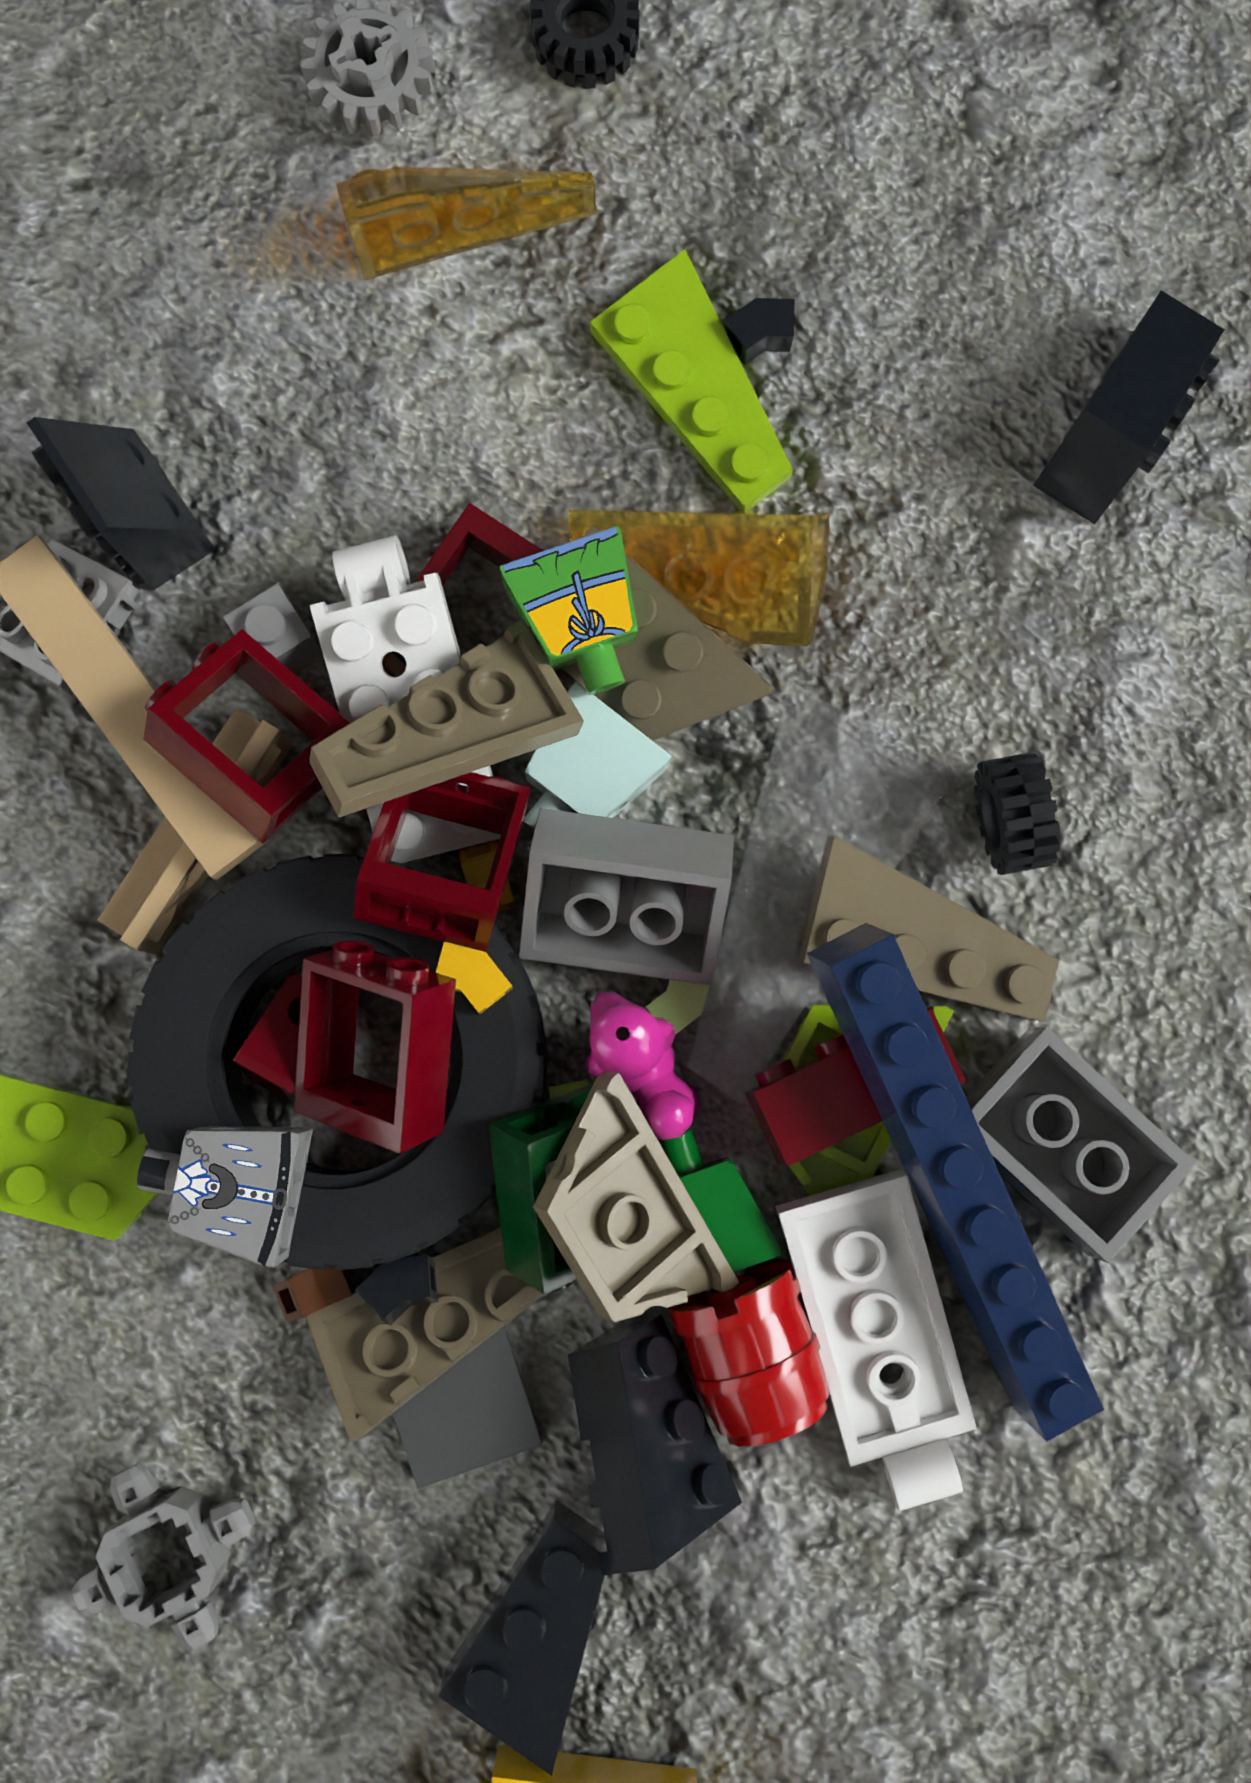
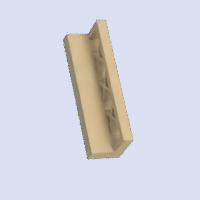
M238 708L234 709L212 743L262 788L270 782L293 746L291 741L279 729L264 720L261 722L257 721ZM166 817L163 818L97 920L122 936L120 940L135 950L153 955L159 954L209 876Z

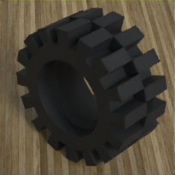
M531 0L530 15L533 48H536V58L542 66L547 63V72L552 78L556 80L561 72L564 71L565 85L575 88L577 77L585 78V89L596 88V76L602 75L607 85L615 81V67L622 74L629 69L630 56L635 58L638 50L639 0ZM593 11L604 16L609 25L606 31L598 36L579 38L565 32L562 23L566 17L575 12Z
M1029 752L979 762L977 764L978 770H975L974 776L977 783L974 786V795L978 800V805H975L976 814L980 816L981 826H979L981 837H985L984 848L987 856L991 855L992 867L997 869L999 875H1006L1053 866V863H1056L1058 860L1056 852L1060 851V842L1056 837V834H1060V825L1055 820L1054 812L1058 811L1056 800H1052L1050 795L1053 789L1050 779H1045L1046 768L1043 762L1039 763V756Z

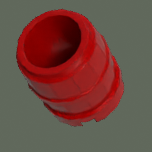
M774 1258L747 1267L748 1274L737 1275L739 1284L732 1290L720 1292L710 1289L687 1296L688 1302L668 1307L677 1335L683 1336L692 1368L693 1382L697 1392L701 1394L713 1425L719 1434L727 1436L730 1444L738 1447L763 1445L795 1435L818 1421L828 1408L825 1401L829 1396V1388L819 1355L820 1344L816 1333L812 1332L803 1307L797 1297L801 1289L792 1265L786 1259Z

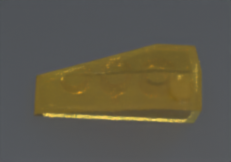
M392 167L381 171L377 169L363 170L353 175L350 180L336 183L344 216L365 280L596 214L595 182L592 172Z
M569 510V542L585 537L586 532L592 525L597 526L602 531L619 526L624 551L704 624L728 633L727 636L745 643L794 646L812 645L828 573L830 512Z

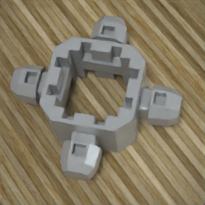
M139 1462L111 1478L110 1490L117 1510L124 1509L127 1515L123 1516L103 1534L95 1557L99 1566L84 1574L72 1588V1596L79 1611L83 1614H95L117 1604L125 1621L146 1628L173 1615L174 1621L170 1624L181 1645L192 1651L210 1642L218 1634L219 1621L212 1601L204 1602L203 1598L212 1592L224 1576L231 1556L228 1547L248 1534L256 1523L255 1516L245 1498H233L210 1509L204 1494L185 1487H180L157 1499L154 1492L159 1486L149 1469ZM172 1518L176 1528L182 1525L185 1526L188 1533L185 1537L194 1558L198 1556L202 1564L196 1570L198 1575L169 1590L166 1587L157 1592L153 1582L145 1586L141 1578L145 1572L137 1555L131 1556L128 1547L134 1542L132 1535L160 1521L163 1523Z

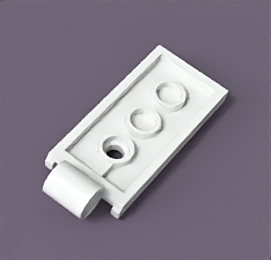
M397 535L333 551V565L345 601L326 605L325 602L309 605L339 713L350 723L380 705L389 707L407 696L411 686L429 675H432L434 678L438 677L459 664L461 658L438 573L424 575L423 581L410 584L407 562ZM389 652H398L406 660V669L399 677H391L383 670L382 660ZM490 766L472 771L485 776H493ZM383 803L366 808L373 832ZM408 811L391 861L404 863L500 839L501 835Z
M902 1169L775 1206L794 1274L801 1289L800 1295L812 1332L816 1333L820 1344L819 1355L826 1374L829 1397L850 1467L882 1458L888 1484L898 1511L962 1493L963 1487L958 1468L945 1438L976 1430L977 1428L907 1175ZM889 1363H896L903 1368L901 1378L891 1384L882 1382L879 1377L881 1369Z

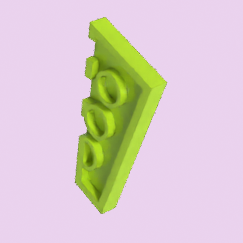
M685 249L590 321V333L743 515L791 478L793 469Z

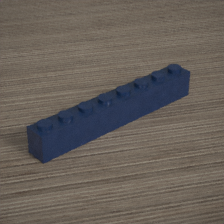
M864 923L806 953L1013 1409L1046 1442L1103 1411V1405L894 934Z

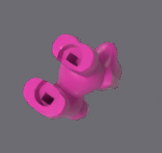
M598 992L590 1005L589 1039L591 1045L589 1049L590 1054L586 1060L587 1075L595 1081L597 1076L604 1070L620 1073L632 1096L639 1100L640 1110L657 1140L664 1141L681 1137L698 1117L701 1100L697 1090L691 1084L678 1078L674 1073V1051L672 1048L676 1035L674 1025L663 1017H653L645 1008L626 1000L614 992Z

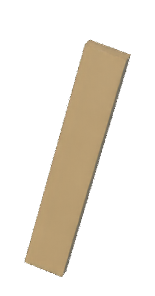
M36 535L0 562L1 596L209 876L218 880L262 847L264 844L143 740L147 717L145 705L156 689L47 543Z

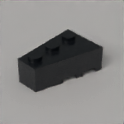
M662 1315L612 1328L568 1354L581 1441L590 1440L596 1484L588 1485L591 1508L600 1506L607 1551L599 1553L602 1576L658 1568L742 1503Z

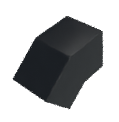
M755 298L725 319V332L737 356L744 365L765 351L790 352L794 338L795 299Z
M426 1254L404 1257L388 1263L384 1262L355 1291L382 1321L391 1326L410 1306L438 1302L435 1261Z

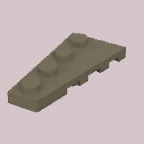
M522 618L507 627L504 636L485 647L481 643L463 654L459 664L436 678L429 675L411 686L409 694L389 707L378 706L311 747L309 763L338 818L577 736L584 720Z
M827 836L798 962L811 965L806 953L864 923H868L894 934L919 992L1045 1022L1059 964L1057 958L836 836Z
M501 1228L432 1258L435 1261L438 1302L410 1306L391 1326L382 1321L357 1292L348 1298L306 1316L349 1441L357 1442L544 1295L506 1270Z

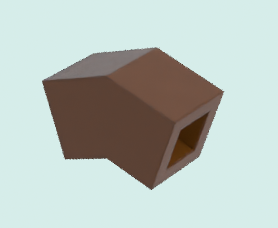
M307 1268L272 1284L286 1323L304 1318L331 1304L348 1298L356 1292L355 1289L357 1288L350 1269L337 1271V1269L326 1268L325 1270Z

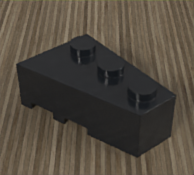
M1161 290L1033 486L1091 523L1096 524L1136 470L1140 468L1149 473L1165 452L1171 440L1162 435V432L1165 428L1174 432L1191 409L1196 399L1187 394V391L1191 388L1198 392L1217 366L1220 359L1211 354L1225 329Z
M555 1500L446 1667L438 1697L551 1776L605 1575L602 1576L599 1553L607 1551L604 1532L558 1500Z

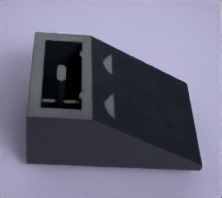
M34 417L26 422L41 446L31 451L37 463L56 487L59 485L72 502L67 507L90 540H96L111 561L114 559L129 579L139 574L155 590L216 550L167 475L134 429Z

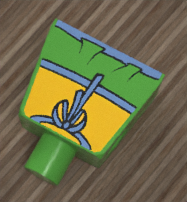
M619 526L499 566L502 583L521 619L523 618L554 670L577 662L588 695L610 690L625 682L614 649L636 641L638 629Z

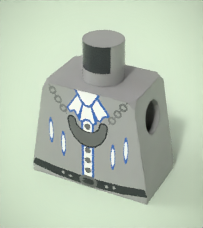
M204 1126L187 1130L184 1136L181 1154L149 1148L145 1151L138 1170L137 1186L140 1190L172 1196L167 1222L168 1229L172 1232L260 1265L275 1267L289 1257L313 1129L306 1127Z

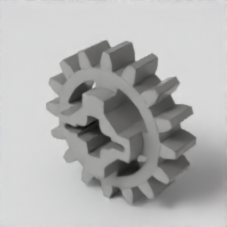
M356 0V10L347 12L345 7L337 2L333 4L336 19L330 23L324 18L317 17L314 23L319 38L304 37L302 42L307 59L300 61L311 102L314 106L322 105L326 121L330 124L344 116L347 131L351 134H355L361 122L369 124L373 136L380 135L382 121L389 120L397 130L403 128L401 113L406 109L410 113L419 116L422 112L419 94L432 95L433 92L430 73L435 72V63L424 26L414 27L411 11L407 8L393 16L389 0H381L376 10L368 9L366 0Z

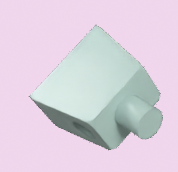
M575 682L569 689L568 695L584 722L577 736L536 749L527 765L525 775L526 779L540 790L543 795L524 817L523 823L534 832L540 808L614 818L664 773L670 764L672 756L596 696L588 695L587 689L578 682Z

